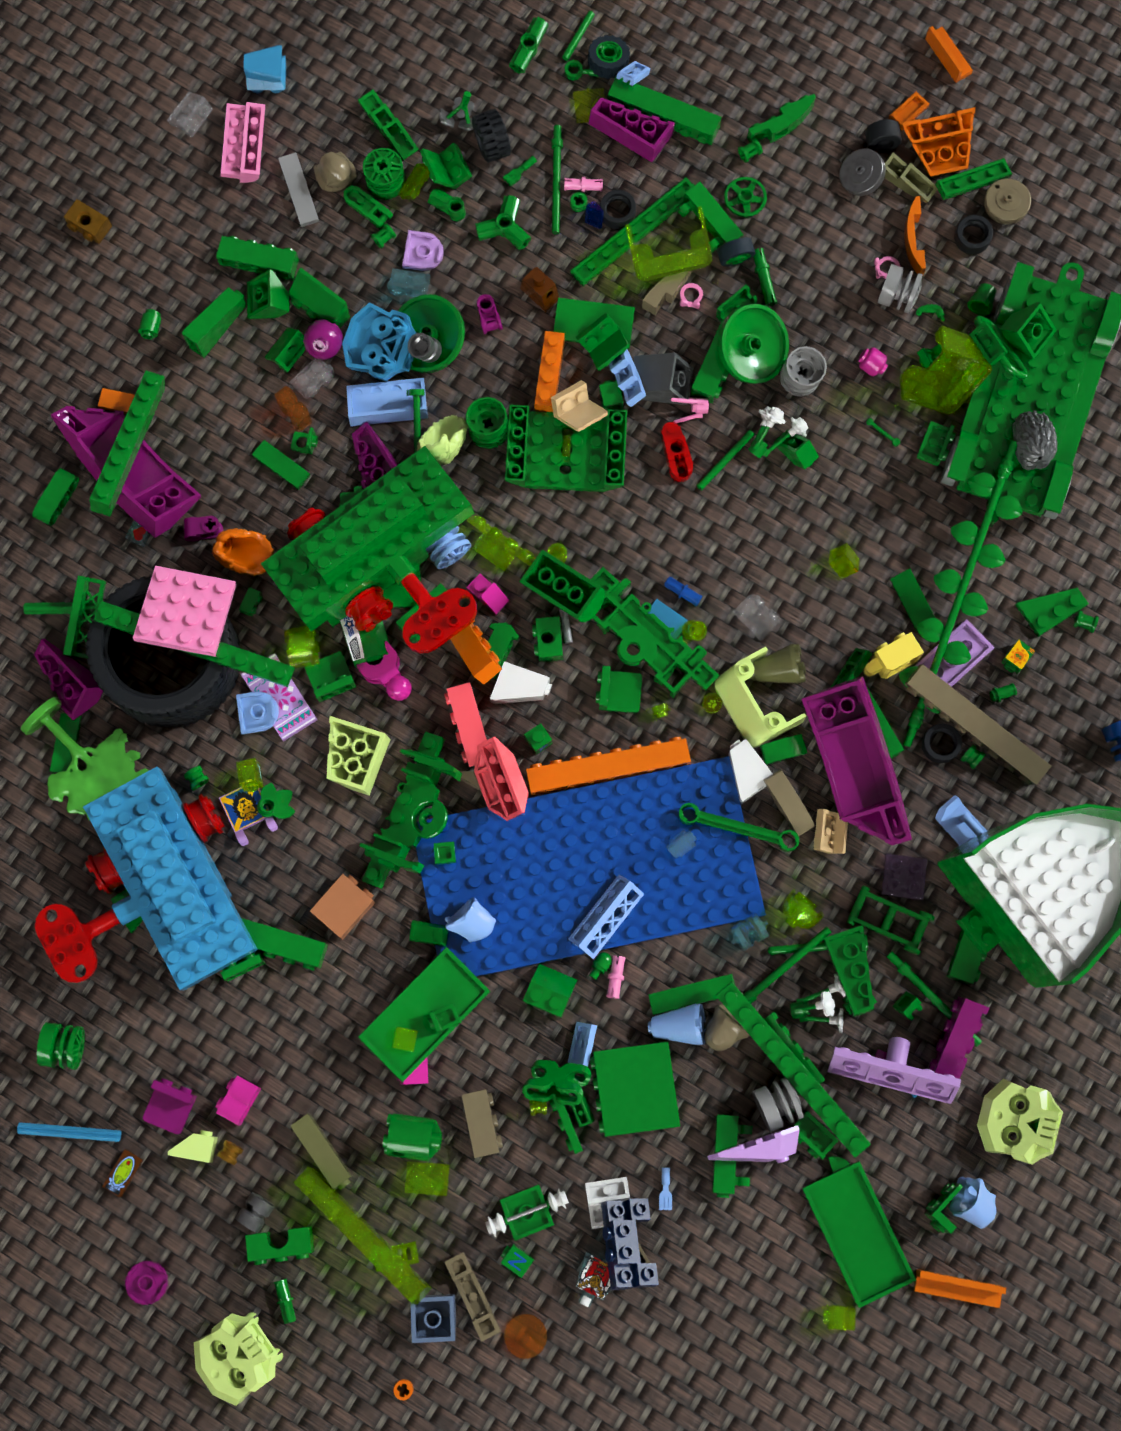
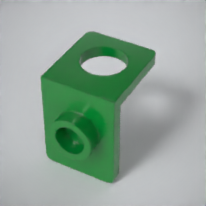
M310 427L309 434L294 432L291 450L313 454L314 447L316 448L318 444V436H316L314 428ZM302 437L307 439L306 446L303 448L298 447L296 444L297 440Z

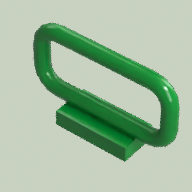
M976 316L974 319L976 329L969 335L987 362L994 366L999 361L1011 376L1026 379L1028 376L1027 369L1000 329L990 319ZM1006 354L1015 367H1013L1011 363L1008 361V359L1005 356Z

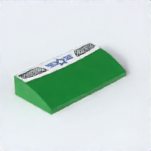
M348 616L340 621L355 668L357 667L356 665L364 662L371 663L383 659V656L388 654L385 641L389 643L383 621L376 624L375 628L370 632L357 630L355 621Z

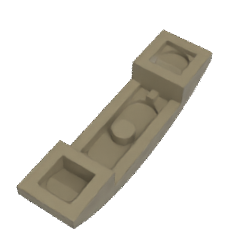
M462 1252L445 1261V1265L457 1286L481 1342L500 1333L501 1330L465 1253Z

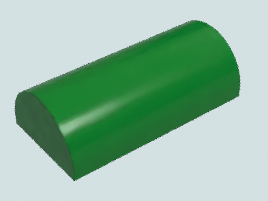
M543 549L519 581L580 622H587L592 619L601 608L605 597L604 589L600 585Z

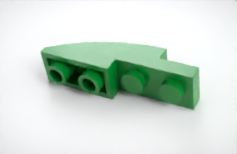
M815 94L802 96L793 103H785L780 108L778 117L773 116L766 122L752 125L748 129L747 139L749 143L754 138L759 141L768 137L770 143H773L789 134L811 112L816 99Z

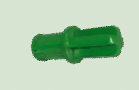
M287 1279L274 1282L278 1297L277 1304L280 1305L283 1322L288 1324L296 1321L292 1304L294 1298H291Z

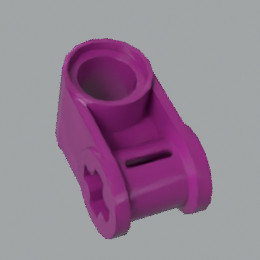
M487 294L481 295L477 300V309L483 334L486 335L487 332L496 329L503 330L494 299ZM484 303L491 305L487 309L481 307Z
M214 516L188 517L183 520L184 538L186 541L216 538L218 533L223 531V526Z

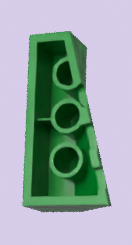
M772 1012L765 1018L766 1022L820 1084L824 1082V1077L812 1061L803 1055L804 1051L795 1040L790 1039L791 1035L788 1029L781 1023L778 1024L776 1019L779 1017L776 1013Z

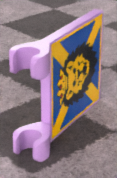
M256 780L219 797L241 846L249 843L243 830L263 820L266 821L268 828L272 832L278 829L273 816L263 817L257 811V804L261 800V790ZM268 806L263 807L266 811L270 810Z

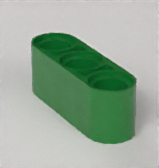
M59 468L37 502L32 516L50 526L55 524L79 483V477Z

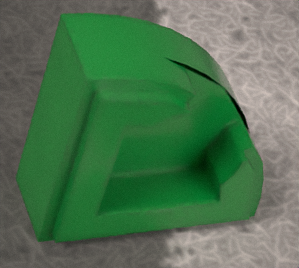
M836 1156L828 1157L832 1173L851 1165L843 1158Z

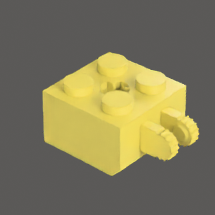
M903 632L896 636L889 645L885 642L876 648L877 651L873 653V658L866 664L863 672L867 677L879 673L881 678L888 679L918 662L924 651L912 632L906 635Z

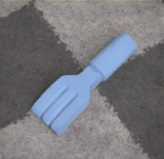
M662 1167L661 1184L663 1185V1190L659 1194V1210H672V1194L669 1192L670 1168Z

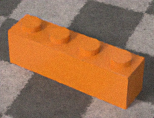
M545 331L534 403L535 411L553 412L551 397L558 393L565 333Z
M473 620L469 626L450 640L472 675L482 684H485L499 673L502 668L498 663L500 661L499 657L493 651H490L492 646L485 638L481 637L483 632L478 626H474L475 620Z

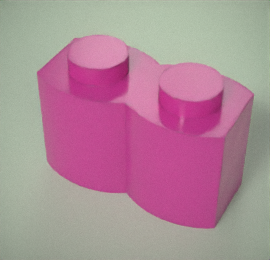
M236 1076L235 1079L231 1078L226 1087L228 1089L226 1096L218 1100L216 1113L240 1126L261 1088L240 1076Z

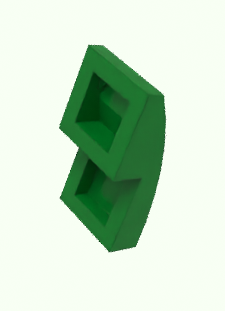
M802 734L760 746L766 765L783 762L786 759L807 754Z

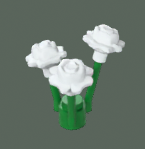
M767 406L764 410L759 409L763 419L760 424L762 426L748 450L758 458H761L763 455L767 457L771 451L790 436L793 437L795 434L806 437L807 423L801 417L797 419L791 417V422H793L791 424L792 428L788 430L785 436L767 449L768 444L763 439L774 424H785L784 412L777 407L770 408Z

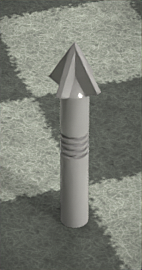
M559 608L565 644L573 643L568 614Z

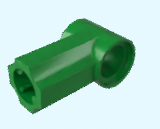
M438 188L432 190L428 199L430 205L448 214L453 221H461L465 218L466 210L461 198L452 197Z

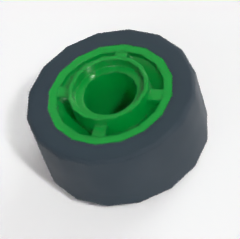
M748 237L729 241L717 249L721 266L743 263L756 254L752 240Z

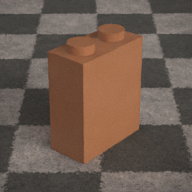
M344 874L337 879L310 910L313 915L342 940L375 904L374 900H372L374 895L366 888L361 890L356 886L359 882L351 875L346 877Z

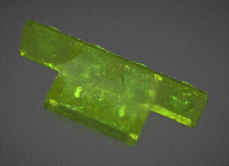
M474 515L468 518L467 522L482 532L473 549L503 571L508 569L515 556L529 566L536 559L531 551L519 547L517 541L505 537L500 529L488 525L483 517Z

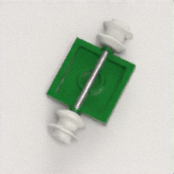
M538 1184L501 1199L500 1203L505 1217L503 1219L499 1213H496V1218L494 1219L488 1216V1221L485 1222L488 1233H493L496 1237L497 1231L501 1230L505 1233L506 1225H509L514 1241L553 1226L554 1222L549 1208L551 1206L555 1212H558V1207L560 1206L566 1209L565 1204L569 1202L565 1191L560 1192L558 1188L557 1194L553 1195L549 1192L548 1200H545L541 1187Z

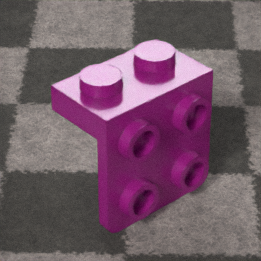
M165 1078L154 1080L151 1085L154 1092L144 1112L143 1120L174 1134H181L197 1096L191 1094L192 1090L187 1087L180 1086V1088L172 1086L173 1082Z

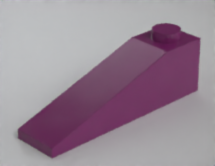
M365 422L352 433L355 453L358 455L359 460L358 469L362 475L361 485L364 490L399 464L368 422Z
M41 639L34 655L44 675H48L52 683L50 685L52 691H56L61 700V709L72 720H75L98 703L103 691L99 688L93 678V674L68 655H63V651L46 639Z

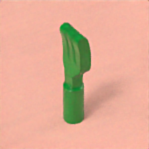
M531 156L518 169H513L503 176V179L511 187L521 179V174L537 162L536 158Z

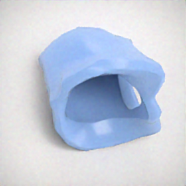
M473 897L453 916L445 918L447 922L445 927L447 930L465 937L469 942H475L488 937L492 933L496 919Z
M959 1177L957 1183H960L963 1188L952 1199L949 1210L954 1216L983 1229L995 1219L996 1195L986 1189L983 1180L980 1178Z

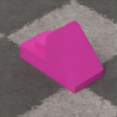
M481 574L466 587L472 595L495 615L509 602V599L494 582H489Z

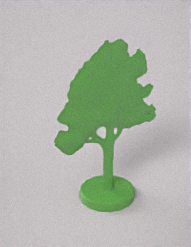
M56 696L37 708L26 719L20 729L25 735H30L45 725L67 747L71 753L72 762L65 772L62 771L49 776L47 782L48 796L53 801L62 802L63 797L67 795V812L85 815L86 812L83 806L149 770L144 768L135 772L134 761L140 759V752L130 750L126 753L125 742H128L127 734L123 733V730L120 728L114 730L113 734L98 744V747L95 749L79 746L52 719L62 705L61 700ZM87 752L92 753L93 756L90 757ZM78 758H81L87 765V768L83 771L78 769Z

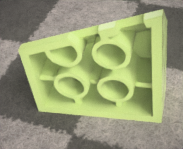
M330 716L327 779L350 790L370 796L391 739L385 733Z

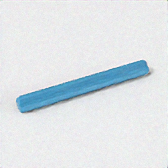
M22 1122L18 1123L17 1133L26 1135L119 1142L122 1135L120 1130Z

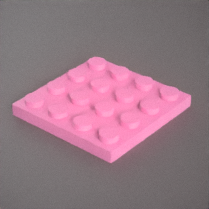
M155 566L133 635L134 641L216 657L236 588V581Z

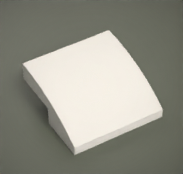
M627 1177L585 1183L592 1229L604 1227L601 1203L630 1199Z

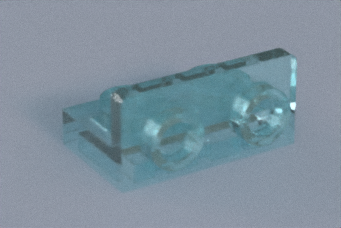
M393 268L390 281L387 283L388 292L394 296L406 295L411 298L425 295L428 293L431 276L430 274Z

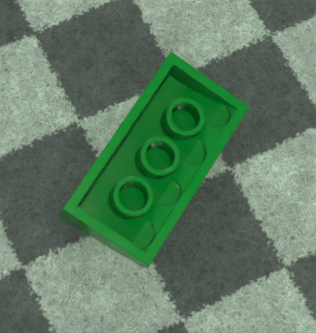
M558 298L554 332L565 333V341L579 343L576 336L607 313L620 327L629 344L628 349H630L635 307Z

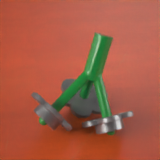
M465 91L462 98H455V105L451 113L442 108L439 109V118L443 125L453 128L455 121L452 116L456 114L458 118L465 117L466 119L459 122V128H463L465 131L473 130L472 118H469V116H471V111L474 109V103L470 101L471 93L469 91Z

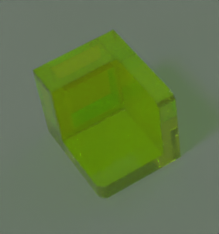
M847 543L830 550L829 564L841 579L859 572L860 560Z

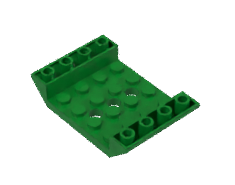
M509 405L505 481L531 489L605 492L624 487L627 410L608 409L607 416L586 427L584 430L577 432L555 418L553 412L530 411L529 406ZM571 429L573 431L572 436H563V430ZM565 447L572 450V453L568 456L561 453V450ZM563 466H568L571 468V472L569 474H562L560 469Z

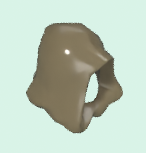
M341 151L338 153H326L320 159L319 164L313 166L319 186L327 192L341 191L351 186L352 182L357 178L353 163Z
M723 1004L715 1007L713 1017L707 1024L704 1032V1039L707 1045L715 1051L727 1050L737 1041L750 1036Z

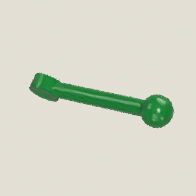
M872 418L866 420L867 425L873 426L892 441L893 446H899L900 440L898 438H893L874 423Z

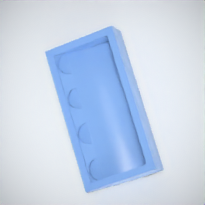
M424 378L346 386L350 427L361 426L365 422H368L370 425L414 420L413 396H407V390L424 389L425 392ZM426 392L424 396H420V419L428 418Z

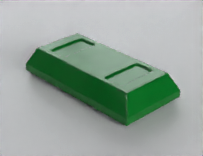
M412 920L409 941L446 947L448 930L445 925Z

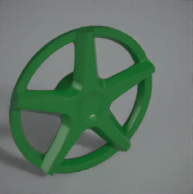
M737 178L730 182L725 189V206L737 216L750 218L760 213L765 207L767 201L766 190L754 178ZM741 180L751 181L749 186L743 189L736 184V182ZM756 184L761 187L764 195L763 198L753 195ZM732 187L738 196L728 201V191ZM751 202L762 203L757 210L750 212ZM742 204L745 213L738 212L731 206Z

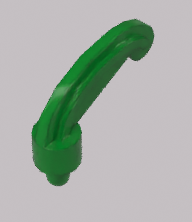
M936 304L921 306L916 311L917 316H921L922 313H936L941 321H945L943 309Z

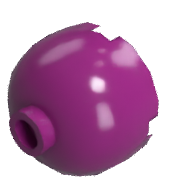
M325 319L316 320L305 331L303 342L309 355L315 359L327 360L337 355L341 349L343 335L335 323L332 324Z

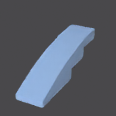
M626 349L623 354L611 361L609 368L615 374L618 387L623 391L626 403L632 407L643 399L646 393L629 351Z

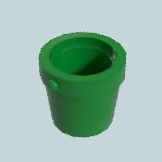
M987 283L979 284L967 303L969 310L977 315H989L993 309L997 293L995 287Z

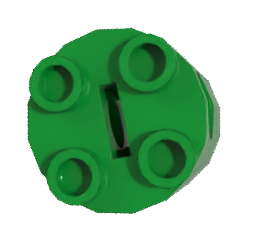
M396 1113L388 1114V1134H384L383 1138L384 1154L392 1157L429 1162L440 1150L442 1132L436 1119Z

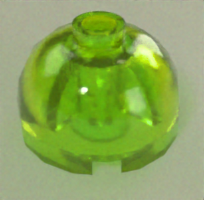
M795 889L788 894L783 903V912L787 917L785 921L792 928L797 926L801 929H810L820 922L824 914L822 911L817 913L814 910L817 906L801 892L796 894Z

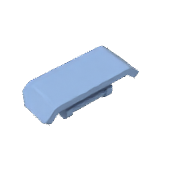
M956 795L939 808L935 817L936 821L959 846L987 832Z

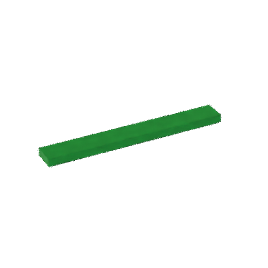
M685 177L570 270L573 277L582 286H585L675 213L685 203L683 200L685 189L692 183Z

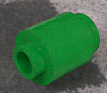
M147 309L142 314L138 332L144 339L152 340L158 336L162 319L160 317L161 314L156 310Z

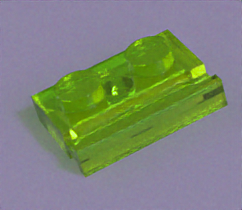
M407 1161L405 1193L447 1196L450 1164Z

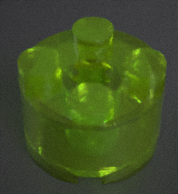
M302 626L284 631L290 666L301 668L320 664L318 654L320 653L319 642L314 639L316 636L315 629L311 632L307 626Z

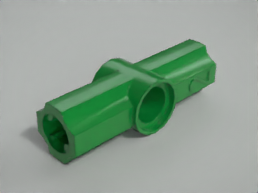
M534 17L526 33L521 36L520 45L509 64V67L514 72L519 74L525 73L532 57L537 54V48L548 28V23L543 18Z

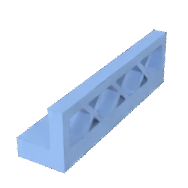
M619 874L568 940L594 959L644 893L630 880ZM632 889L636 894L631 900L627 901V894ZM621 907L619 916L614 917L616 908ZM609 923L608 930L605 933H601L602 926ZM596 939V945L590 951L587 945L591 940Z

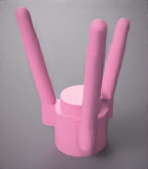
M671 398L672 402L691 404V411L695 412L693 415L674 420L673 422L676 424L695 418H703V414H708V398Z

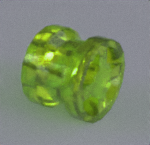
M554 543L549 546L547 552L565 563L567 560L566 547L561 543Z
M689 620L684 623L682 634L686 639L700 641L705 638L707 627L701 621Z
M529 1100L531 1116H535L537 1113L548 1115L547 1102Z

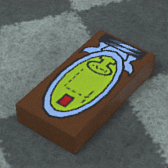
M125 1149L102 1187L118 1197H122L144 1159Z

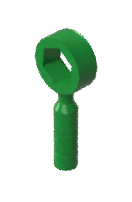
M577 60L568 61L564 67L566 78L572 81L580 79L583 74L599 77L590 68L583 69V65ZM577 67L579 71L577 74H571L569 68Z

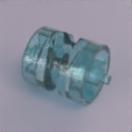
M755 913L746 918L744 924L739 922L730 928L734 939L731 940L732 944H739L741 949L745 951L754 946V941L761 942L769 937L765 926L768 924L767 920L763 922Z

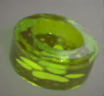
M716 693L707 694L702 701L704 711L709 714L718 713L723 704L721 697Z

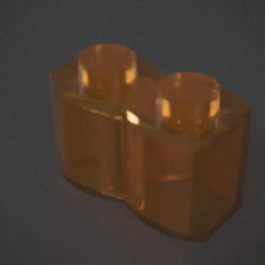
M285 386L275 393L280 410L289 416L291 423L296 429L302 431L312 424L307 407L298 401L296 394L291 388Z

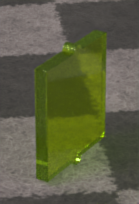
M587 88L583 91L573 92L577 123L589 122L591 109L600 98L605 99L604 88L591 90Z

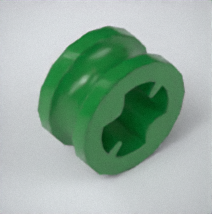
M576 192L571 196L570 204L575 212H582L587 208L588 200L584 193ZM578 199H581L582 204L580 203V205H576L575 200L578 201Z

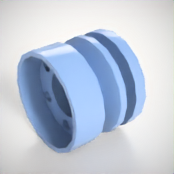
M458 526L426 548L428 553L432 552L430 559L435 562L434 565L437 569H443L452 565L471 548V543L465 539L466 536L463 533L457 534L459 531Z

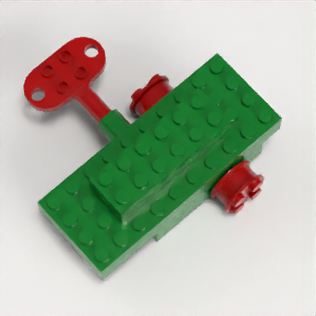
M426 446L419 449L325 517V513L321 509L309 508L298 519L288 524L289 530L287 535L292 541L261 563L311 632L325 621H328L334 627L347 616L353 618L357 630L370 632L375 628L376 624L388 619L392 615L393 603L383 596V591L395 582L398 586H404L419 606L418 611L410 616L403 627L404 641L414 652L421 654L436 650L469 626L477 614L476 601L467 590L451 588L437 597H432L416 577L417 571L414 566L420 565L430 557L426 548L475 514L470 502ZM468 598L470 604L466 607H461L459 605L460 601ZM414 634L420 635V640L417 643L410 642V637Z

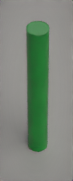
M588 11L562 55L565 61L570 59L595 16L592 11Z

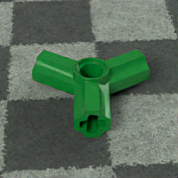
M512 195L504 196L497 218L475 223L479 241L502 236L508 239L518 250L524 249L531 241V236L515 223L520 199ZM503 223L509 224L507 227H502L501 225Z

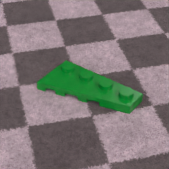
M863 925L825 937L824 943L853 1016L856 1017L874 1011Z

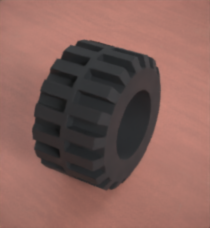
M496 109L474 115L472 118L473 130L483 158L490 163L510 156V140L500 113Z

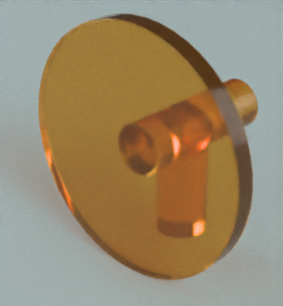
M518 1315L508 1323L505 1329V1344L508 1350L516 1357L523 1359L533 1358L546 1345L547 1331L545 1325L534 1315Z

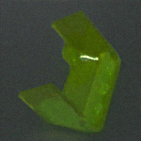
M702 206L698 207L702 229L691 234V248L654 257L649 245H635L632 227L629 224L625 225L635 273L638 279L645 282L705 268L711 264L712 252Z

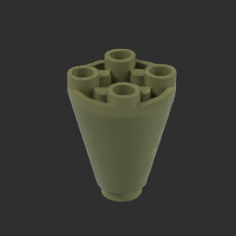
M790 644L755 661L753 664L755 670L751 677L752 681L791 684L805 682L806 669L804 662H801L800 645Z

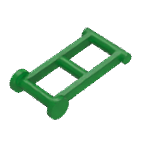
M862 885L846 923L854 926L855 923L863 925L865 928L904 944L906 951L919 955L921 951L917 948L928 922L934 921L935 917L924 911H919V914L870 893V888ZM866 897L889 907L881 928L857 918ZM897 911L920 920L911 942L888 932Z

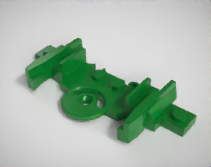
M425 732L417 752L410 749H400L399 752L414 759L417 764L408 762L406 768L401 769L402 772L407 774V784L401 782L397 786V790L402 794L397 797L390 815L385 818L390 822V827L388 829L381 828V835L374 833L375 840L373 844L360 843L359 845L365 849V855L371 858L362 882L382 889L390 871L398 873L399 869L402 868L406 871L420 874L425 865L420 862L407 861L405 858L411 848L417 847L421 838L429 839L439 835L447 824V809L443 803L437 800L440 793L437 784L441 773L449 775L459 782L462 776L460 771L438 757L445 742L443 737ZM429 816H432V817H433L432 821H431L430 823H428V822H427L428 817H429ZM418 820H419V824L423 827L422 831L420 830V828H419V826H418Z

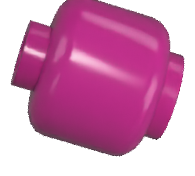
M875 347L866 348L858 358V362H860L859 368L872 377L877 374L882 375L888 367L886 364L887 356Z

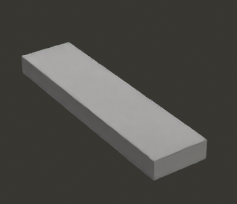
M297 153L279 157L278 159L301 227L319 222Z

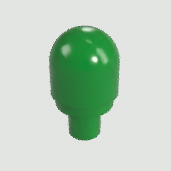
M602 952L597 955L592 965L594 969L589 975L591 978L596 980L600 973L604 974L607 972L612 964L610 954Z

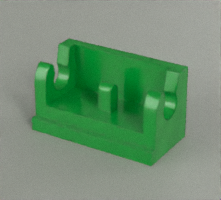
M747 285L743 286L717 308V319L720 322L724 321L736 308L756 304V295L751 296L750 288Z

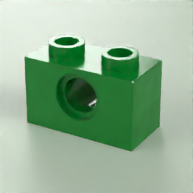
M560 616L536 618V625H532L533 637H537L538 644H534L535 656H539V662L563 660ZM544 636H551L553 640L550 643H544L542 638Z

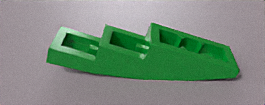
M374 89L358 99V103L403 161L419 150L398 118L394 117L387 105L383 104Z
M733 974L648 994L653 1015L692 1004H702L718 1000L716 997L718 992L731 981L735 984Z

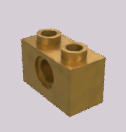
M78 199L75 200L64 215L67 227L75 233L77 231L82 233V236L90 242L95 241L100 244L112 227L108 217Z

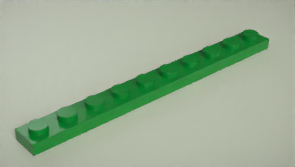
M101 601L94 621L134 635L140 614ZM223 642L219 643L216 657L182 651L287 688L295 669L293 666Z
M732 981L716 994V997L855 1158L871 1145L869 1140Z

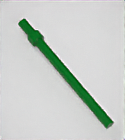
M554 125V138L551 144L553 149L552 234L558 235L560 233V172L563 140L561 139V126Z
M826 926L756 987L746 991L743 995L752 1004L761 992L822 942L825 937L829 936L832 933L830 929Z
M891 951L886 957L898 968L897 971L902 976L905 975L950 1020L952 1015L950 1008L911 970L912 967L906 961L903 962ZM974 1034V1045L977 1047L982 1040Z

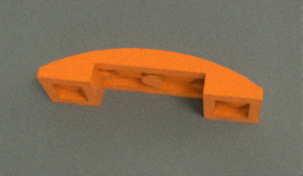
M916 196L907 216L904 241L907 256L913 269L917 274H924L926 269L925 250H917L914 223H918L921 217L920 196Z

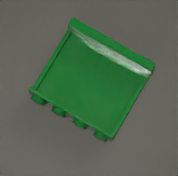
M668 1042L593 1052L594 1056L590 1057L591 1070L596 1069L597 1076L593 1078L594 1091H599L600 1099H596L597 1112L601 1111L602 1120H598L600 1133H604L605 1137L680 1127Z

